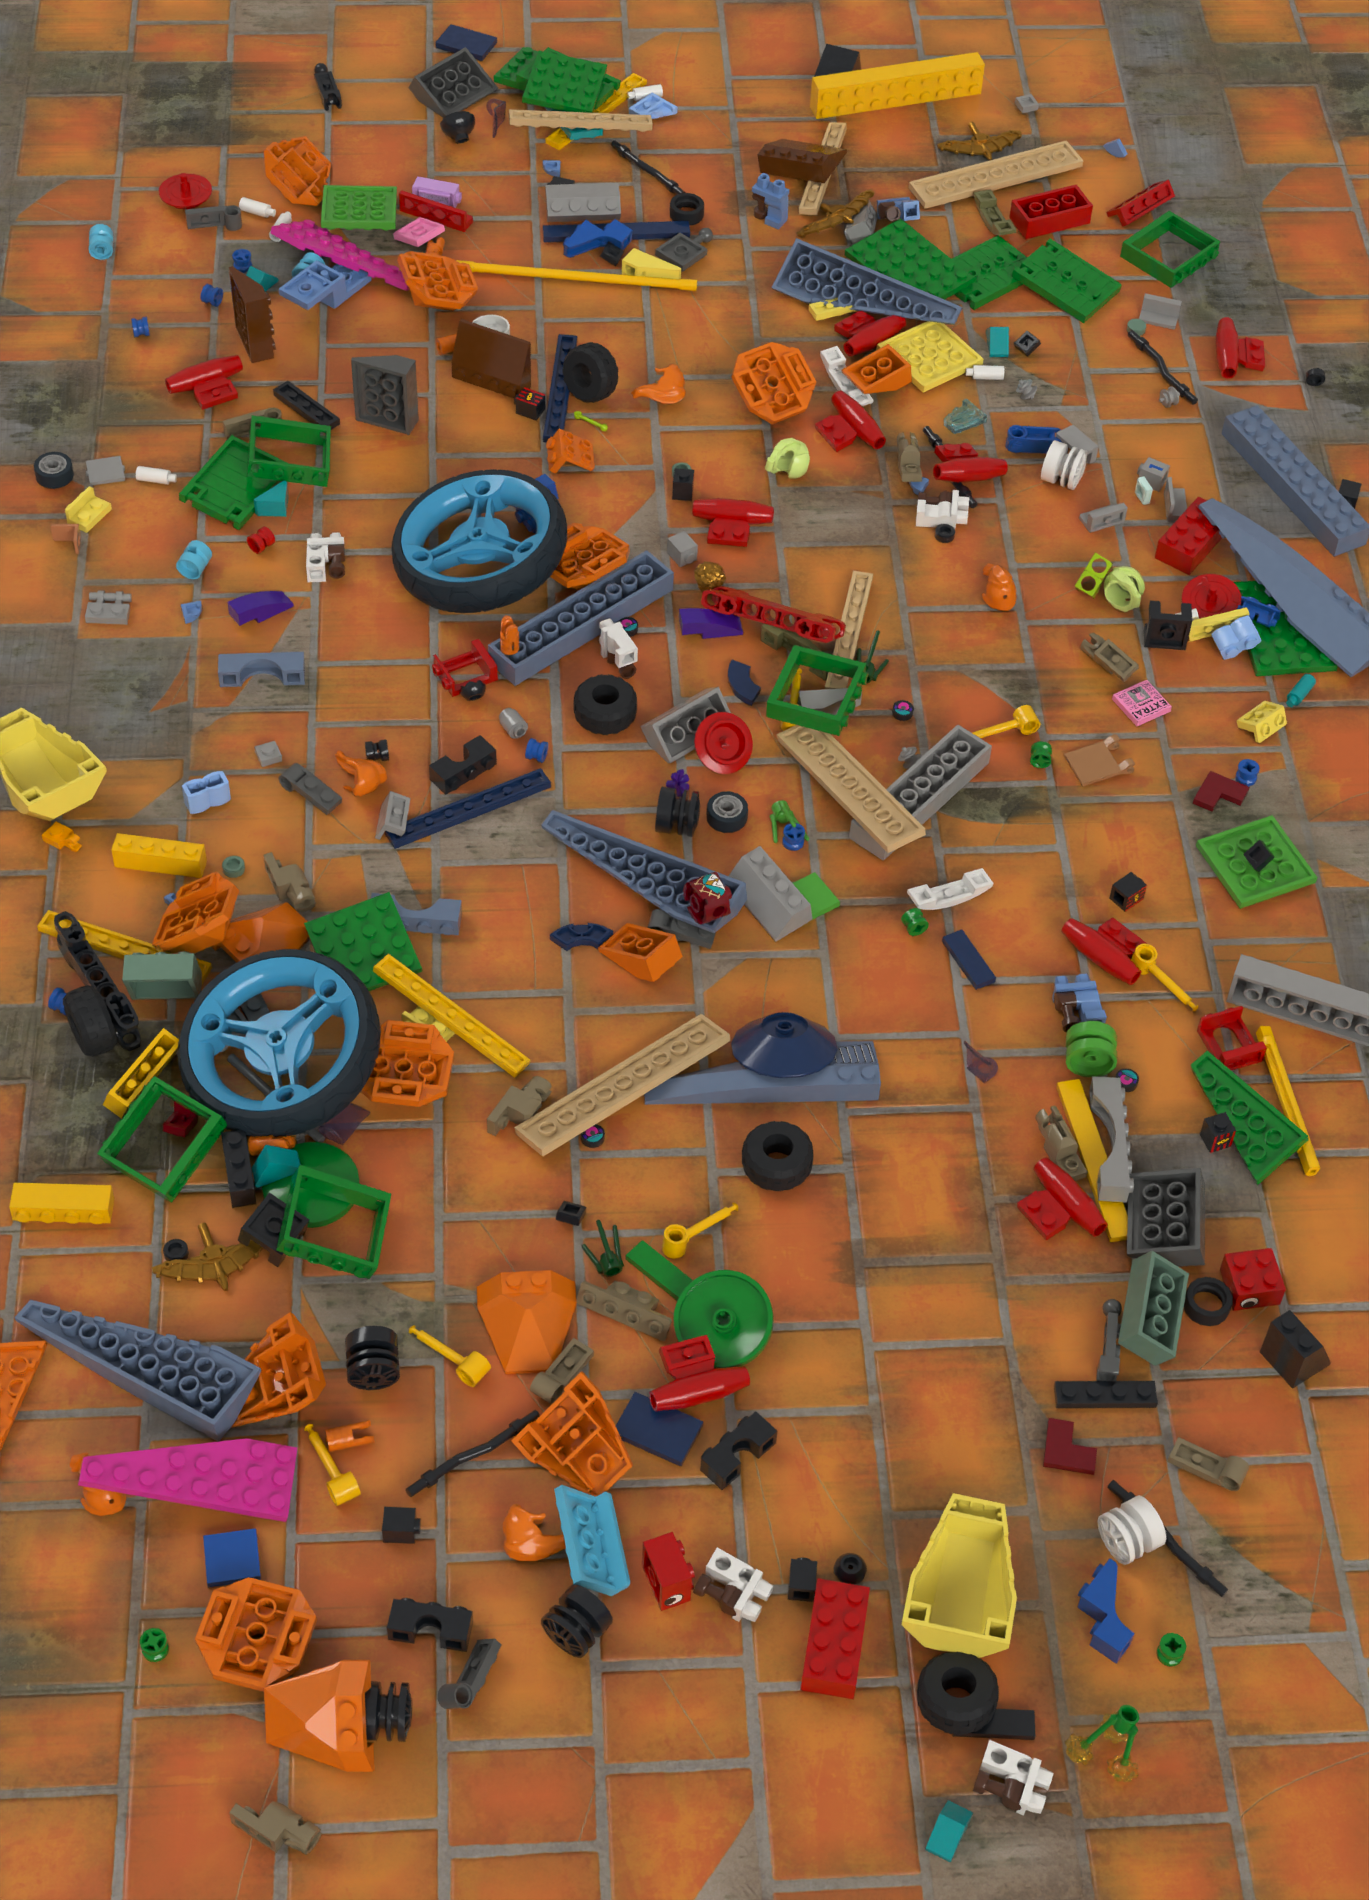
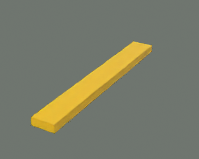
M632 73L620 83V88L617 91L614 90L612 96L596 110L594 109L593 113L611 112L628 99L627 92H632L633 88L644 87L647 84V79ZM561 127L545 138V143L557 150H561L572 141Z
M48 910L37 926L38 931L57 937L58 933L55 929L54 917L59 913ZM64 919L59 922L61 928H68L72 925V922ZM77 920L85 932L86 940L94 950L124 959V955H132L133 953L155 954L161 952L157 951L151 943ZM196 958L202 971L203 984L212 969V963Z
M389 953L373 967L374 973L514 1078L530 1064L528 1057Z
M1076 1079L1057 1082L1056 1088L1073 1137L1078 1144V1152L1082 1163L1087 1170V1178L1097 1207L1108 1224L1106 1233L1111 1243L1127 1240L1128 1215L1124 1203L1098 1201V1173L1100 1166L1108 1158L1081 1081Z

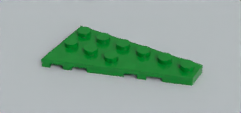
M1206 1051L1190 1065L1193 1074L1216 1114L1226 1112L1235 1127L1236 1133L1233 1144L1257 1186L1309 1140L1306 1133L1209 1051Z

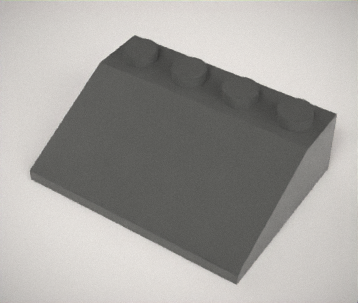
M465 47L414 76L409 89L419 102L444 118L451 113L463 111L497 91L498 87Z
M399 355L353 357L351 359L355 419L410 435L419 421L416 360Z
M1201 1168L1129 1174V1177L1134 1179L1133 1193H1129L1127 1256L1138 1258L1150 1251H1154L1176 1266L1205 1265V1182Z

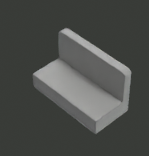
M1145 293L1139 319L1143 320L1146 324L1175 329L1182 301Z
M1074 425L1056 433V437L1067 444L1070 449L1077 447L1078 453L1081 449L1086 450V462L1091 464L1096 461L1099 446Z
M1167 477L1164 490L1167 521H1176L1187 509L1185 489L1173 488L1172 477Z
M1124 503L1112 504L1082 513L1079 519L1091 533L1124 523L1127 506Z
M392 791L389 792L380 808L376 839L380 840L385 831L399 836L404 834L411 798Z

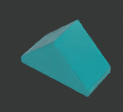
M253 266L249 267L246 274L262 285L265 292L279 281L277 277Z
M1009 327L987 328L986 338L989 356L1008 357Z
M285 480L254 499L255 514L257 516H287L289 496Z
M265 1145L252 1166L255 1186L259 1188L293 1175L298 1166L301 1165L298 1152L296 1150Z
M948 1800L938 1816L925 1850L951 1863L973 1816V1812Z

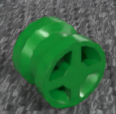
M1043 741L1034 743L1031 746V765L1036 768L1048 767L1052 761L1051 745Z
M912 908L901 917V921L904 926H907L910 936H918L929 927L928 921L923 918V913L919 908Z
M151 1628L141 1635L140 1646L146 1660L158 1662L167 1656L169 1646L166 1634L162 1630Z
M1167 1633L1161 1638L1156 1654L1162 1664L1169 1667L1180 1664L1187 1647L1183 1637L1176 1633Z

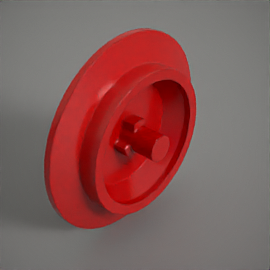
M181 173L166 179L159 187L161 200L178 209L198 207L207 201L212 194L211 183L203 176L197 174Z
M1203 574L1193 578L1186 584L1181 600L1182 603L1192 604V609H1197L1199 619L1236 610L1241 605V593L1236 584L1227 577L1218 574Z
M717 712L707 716L699 724L695 733L694 744L697 756L705 767L715 773L730 774L737 772L747 764L751 757L753 749L751 732L746 723L732 713Z

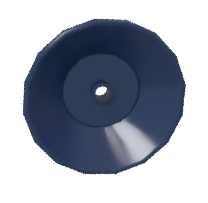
M788 1012L771 1014L749 1022L736 1032L731 1042L733 1056L743 1067L760 1075L776 1078L803 1077L819 1072L833 1061L838 1050L835 1037L824 1026L800 1015Z

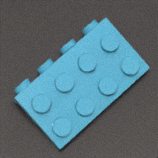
M564 1485L555 1488L556 1506L559 1511L561 1530L564 1535L565 1550L569 1560L573 1584L611 1597L630 1585V1577L612 1495L608 1492H603L595 1497Z

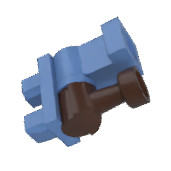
M762 173L758 177L757 183L752 187V198L758 204L754 208V217L765 219L764 224L778 230L788 220V195L790 189L785 188V181L778 179L770 182L769 175Z
M910 197L877 200L878 219H888L890 221H897L899 218L903 221L920 219L919 200H912Z
M1088 974L1076 976L1075 983H1068V979L1065 976H1057L1055 978L1052 999L1053 1003H1055V1009L1060 1012L1062 1011L1064 1015L1062 1027L1065 1032L1073 1025L1080 1023V1021L1106 1022L1107 1016L1105 1010H1102L1096 982L1090 981ZM1073 1010H1078L1079 1018L1074 1016Z

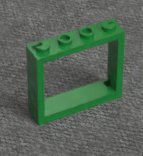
M1168 211L1125 240L1122 244L1120 257L1172 288L1199 268L1204 267L1206 263L1215 259L1219 254L1220 241L1173 212ZM1168 231L1201 250L1174 270L1141 250Z
M252 415L249 430L247 476L327 487L330 472L331 426ZM256 437L321 445L322 467L255 459Z
M794 645L768 698L766 717L840 736L843 727L848 725L849 713L853 714L855 700L860 699L862 685H866L869 675L866 672V663ZM800 665L853 678L836 715L783 702Z
M154 1076L147 1086L144 1085L142 1093L137 1100L130 1104L128 1112L123 1119L116 1123L114 1131L109 1138L102 1142L103 1146L97 1154L111 1167L172 1203L225 1130L227 1124L221 1115ZM163 1094L207 1120V1122L160 1186L117 1160L116 1156Z
M299 1165L291 1179L276 1251L283 1252L287 1256L305 1259L313 1264L331 1267L335 1271L351 1273L358 1278L370 1279L378 1268L391 1193ZM299 1188L375 1211L366 1260L289 1236Z

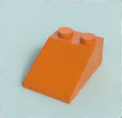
M889 344L842 369V373L863 394L896 391L912 382L911 365Z
M626 923L598 947L600 953L635 977L651 982L658 980L662 974L683 957L675 934Z

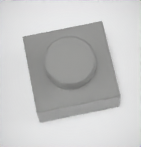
M1032 94L1015 98V104L1021 113L1038 110L1039 104Z
M275 741L254 747L262 767L282 762V755Z

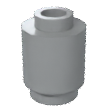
M506 708L500 713V724L511 738H520L525 735L528 724L517 710Z

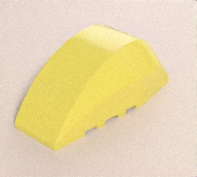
M23 708L0 718V775L12 805L20 813L52 821L89 802L93 798L107 770L106 766L84 743L79 740L77 742L72 740L71 736L65 732L63 734L58 732L51 724H44L41 718Z
M955 1493L952 1494L936 1529L930 1537L926 1549L923 1551L916 1568H914L911 1574L901 1625L924 1647L950 1653L962 1652L969 1655L972 1654L977 1658L1009 1649L1017 1595L1014 1588V1572L1011 1564V1548L1008 1541L1009 1532L1005 1504Z

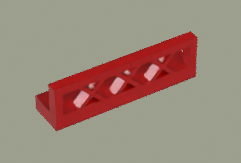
M1169 179L1154 183L1107 211V216L1118 215L1122 226L1132 223L1175 197Z
M402 190L399 192L401 212L437 222L465 232L473 223V216L468 215L466 211Z

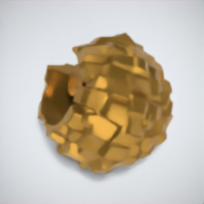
M704 561L694 570L695 580L701 592L722 586L727 579L723 567L718 563Z

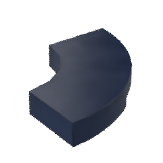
M731 660L728 667V683L737 698L752 706L761 692V687L754 684L750 679L751 666Z
M573 923L552 932L550 940L566 951L580 945L592 946L598 949L600 945L613 935V930L594 923H588V925H574Z

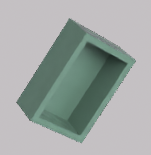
M185 951L178 954H167L165 952H157L155 954L133 953L132 955H124L122 980L132 1000L197 998L201 992L202 971L194 953Z

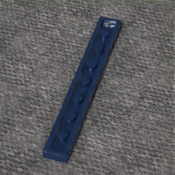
M689 221L622 223L633 230L632 240L673 238L678 233H682L690 238ZM608 223L594 225L603 230ZM579 224L543 225L544 242H564L568 236H572Z
M558 335L543 433V442L546 443L558 429H565L570 391L564 382L562 369L568 352L577 346L576 335Z
M540 768L407 820L406 829L402 836L385 831V835L394 849L551 788V782Z

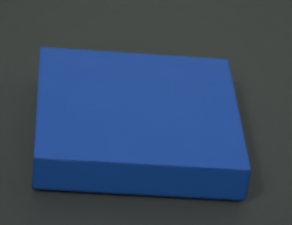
M256 1528L203 1536L208 1588L231 1585L248 1577L261 1580Z

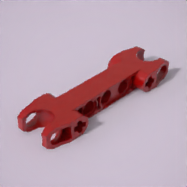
M725 586L709 589L702 593L701 604L705 608L725 615L734 614L792 631L801 637L824 643L844 636L846 625L843 621L820 613L812 614L750 596L747 592ZM709 594H713L711 600L715 603V605H710L707 602V596ZM752 604L757 608L756 613L752 611ZM771 609L776 613L775 619L770 614ZM790 615H792L795 619L794 624H792L789 620ZM832 623L839 625L840 631L838 634H835L836 628Z

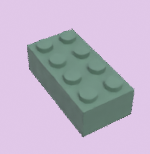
M1154 1251L1134 1259L1131 1266L1118 1344L1154 1366L1175 1358L1189 1273Z

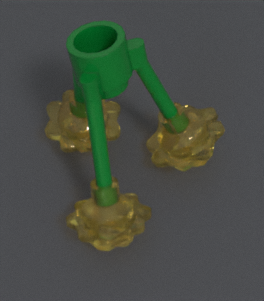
M1123 1705L1113 1714H1105L1103 1716L1104 1721L1099 1725L1100 1727L1089 1737L1083 1738L1082 1736L1077 1737L1071 1734L1069 1739L1065 1740L1067 1746L1066 1754L1070 1757V1760L1077 1763L1081 1762L1084 1765H1087L1089 1760L1094 1758L1091 1753V1746L1093 1741L1103 1732L1104 1738L1111 1739L1114 1744L1120 1741H1127L1124 1753L1121 1756L1116 1755L1114 1759L1107 1760L1109 1766L1107 1772L1112 1774L1116 1781L1130 1782L1132 1778H1138L1137 1770L1139 1766L1136 1763H1132L1130 1756L1134 1737L1138 1732V1728L1135 1725L1139 1721V1713L1134 1707Z

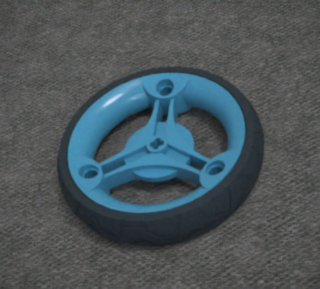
M490 469L472 471L451 477L434 485L422 493L420 497H417L399 519L391 548L395 572L407 591L423 603L439 610L455 613H477L507 606L535 591L556 570L567 543L565 513L556 496L536 479L519 472ZM508 506L526 511L535 520L537 526L536 534L525 539L523 542L510 538L506 524L494 518L495 512L503 510ZM471 509L472 512L468 520L452 532L449 540L429 551L423 548L426 539L437 526L451 516ZM489 561L509 564L495 572L475 577H451L439 574L446 569L461 564H482Z
M282 949L247 957L233 964L229 969H225L210 981L197 996L186 1015L178 1042V1065L185 1089L192 1099L221 1115L226 1121L227 1127L225 1129L243 1130L246 1132V1136L272 1135L274 1137L292 1136L312 1130L342 1112L357 1097L368 1081L375 1066V1060L378 1057L381 1030L377 1008L365 984L350 969L346 968L344 964L323 954L297 949ZM299 986L313 989L316 992L310 999L291 1011H273L256 1021L228 1019L244 1002L270 989ZM331 1015L341 1017L345 1025V1036L341 1052L334 1065L322 1079L307 1089L299 1085V1067L305 1063L313 1050L315 1031ZM232 1032L245 1034L246 1036L232 1035ZM225 1046L244 1050L247 1060L254 1069L263 1074L272 1075L275 1090L268 1094L263 1101L240 1096L231 1091L222 1082L215 1068L214 1056L222 1051ZM289 1073L290 1085L283 1086L281 1075Z

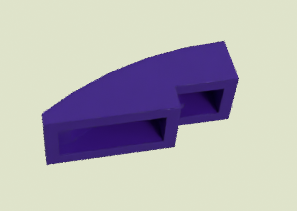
M283 591L256 592L227 602L229 615L239 626L253 619L260 623L294 607L292 601Z
M702 608L679 609V624L682 635L701 633L702 639L743 635L740 617L732 614L725 615Z

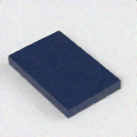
M450 24L435 42V45L438 49L456 53L466 47L476 60L483 61L496 45L497 37Z
M634 1392L616 1424L622 1441L678 1466H682L703 1427V1421L676 1409L654 1411L649 1397Z

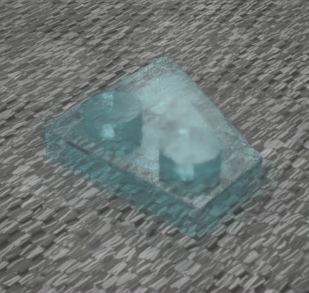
M964 399L960 408H954L952 413L944 418V426L953 434L961 433L964 430L987 422V415L968 399Z

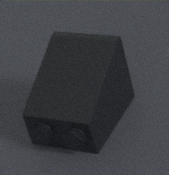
M826 44L814 77L861 70L860 53Z
M1291 1310L1271 1321L1260 1353L1292 1389L1331 1364L1323 1345Z

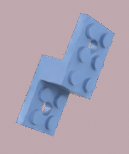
M316 260L280 287L279 295L306 310H309L320 301L335 309L371 281V277L362 269L357 272L339 264L330 268Z

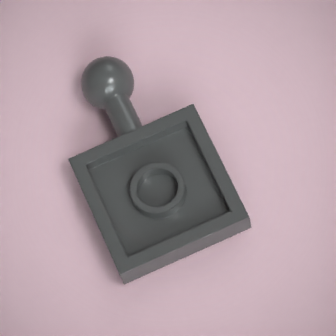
M702 228L698 236L693 240L682 233H678L655 249V256L680 267L683 272L707 255V248L700 245V243L710 242L713 238V232L709 228Z

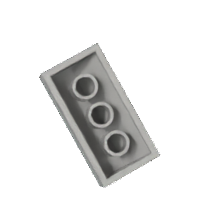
M618 183L545 185L547 222L620 220L621 202Z
M713 687L701 691L640 727L649 746L667 763H672L695 749L694 739L696 730L707 716L717 712H731L720 688Z
M761 846L741 857L729 877L746 883L747 901L744 905L775 942L812 920L811 904Z

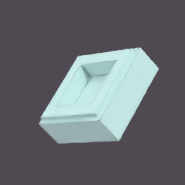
M1144 476L1139 477L1135 494L1143 505L1150 504L1153 489Z

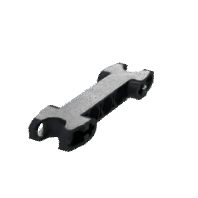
M64 911L55 915L54 925L58 933V947L68 965L77 972L84 985L97 988L102 996L114 1025L117 1042L123 1049L128 1051L140 1047L141 1037L137 1030L139 1025L138 1016L126 995L118 990L86 940L82 926L71 913ZM68 919L72 922V925L68 928H61L59 922ZM126 1034H134L136 1040L133 1043H126L123 1041V1037Z

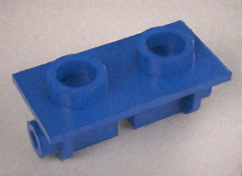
M1241 597V605L1237 609L1247 607L1252 621L1255 615H1259L1257 623L1267 627L1276 626L1277 621L1280 619L1281 610H1278L1276 606L1271 604H1262L1253 597Z

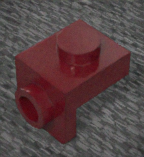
M174 1101V1112L163 1123V1132L186 1137L198 1123V1115Z

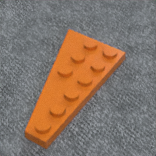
M46 1341L0 1343V1452L47 1347Z

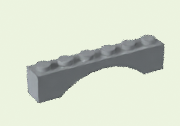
M1092 1076L1089 1090L1090 1109L1104 1123L1112 1142V1152L1108 1159L1100 1166L1098 1173V1201L1127 1202L1129 1193H1133L1134 1179L1129 1177V1174L1132 1172V1160H1128L1130 1141H1126L1129 1126L1128 1123H1124V1119L1127 1117V1106L1123 1105L1125 1088L1121 1087L1120 1078Z

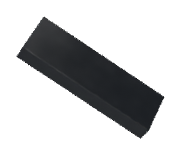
M996 1709L991 1721L983 1726L982 1729L968 1734H953V1736L1035 1740V1710Z

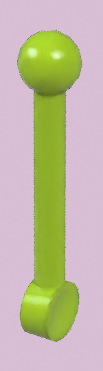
M580 411L574 412L576 419L581 418L599 427L602 431H607L608 426L606 424H600L582 415Z

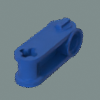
M1013 425L1007 431L1005 447L1013 453L1047 454L1054 440L1062 442L1055 437V433L1061 429L1056 427Z

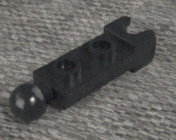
M324 63L317 64L314 68V79L324 110H329L328 106L332 104L341 109V94L336 86L332 72L328 71Z

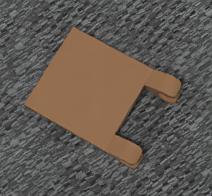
M1113 734L1104 741L1064 754L1082 787L1119 774H1131L1134 772L1133 766L1135 763L1131 758L1124 760L1118 765L1109 751L1119 748L1118 742L1120 738L1118 735Z

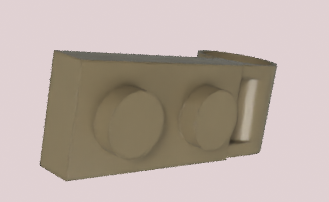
M268 408L224 420V436L228 439L231 435L237 438L248 435L252 415L282 419L281 410L278 408Z
M573 1338L545 1373L540 1372L534 1378L530 1391L548 1403L553 1404L565 1392L564 1388L594 1356V1350Z
M1178 1437L1167 1461L1231 1491H1238L1249 1470L1248 1463L1240 1457L1230 1456L1228 1459H1225Z

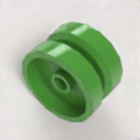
M1085 1021L1073 1025L1066 1033V1065L1068 1069L1074 1074L1083 1077H1099L1111 1073L1117 1065V1034L1115 1029L1108 1024L1098 1021Z

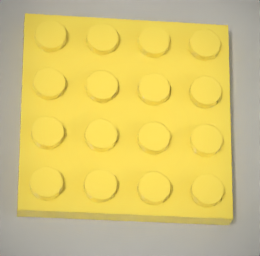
M926 321L878 343L876 349L878 350L887 344L894 348L911 365L912 383L923 393L966 373V368H973V365H983L984 360L944 323Z

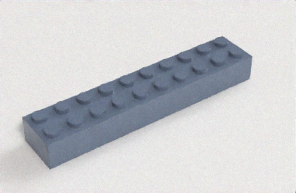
M1258 405L1225 417L1222 435L1333 556L1367 544L1369 524Z
M646 550L519 626V651L516 654L506 655L500 650V638L488 645V653L497 664L498 671L516 686L600 635L599 623L610 618L613 623H617L620 619L630 617L673 590L674 572Z

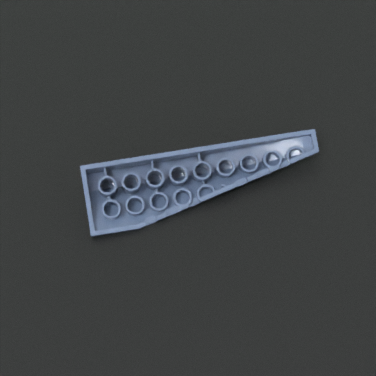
M797 238L771 287L773 290L804 303L824 302L823 305L826 306L828 301L825 300H833L838 297V300L831 302L834 307L845 308V306L852 305L853 307L850 310L890 316L896 315L903 318L955 325L963 309L959 305Z
M30 1300L15 1316V1320L90 1370L218 1442L235 1423L261 1372V1368L219 1346L211 1345V1347L201 1345L199 1341L190 1339L188 1342L177 1339L175 1335L167 1334L164 1336L156 1334L151 1329L119 1321L112 1323L106 1321L103 1317L95 1316L92 1318L82 1315V1312L72 1310V1312L61 1310L58 1306Z

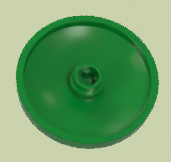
M321 1142L300 1143L291 1149L298 1152L301 1165L359 1183V1174L355 1163L341 1149ZM293 1175L262 1186L264 1199L270 1192L284 1203H287ZM299 1188L295 1210L310 1219L307 1228H316L339 1220L350 1211L354 1204Z
M717 1270L699 1276L683 1290L674 1310V1330L678 1341L681 1342L707 1335L715 1355L714 1369L739 1367L748 1364L764 1350L773 1331L774 1314L766 1292L754 1279L738 1271Z

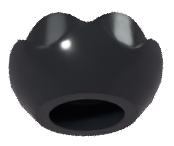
M478 680L476 683L470 681L465 686H461L460 694L468 701L480 699L485 694L486 684H483L481 680Z
M854 1553L841 1555L834 1565V1574L842 1583H860L867 1572V1566L863 1558Z

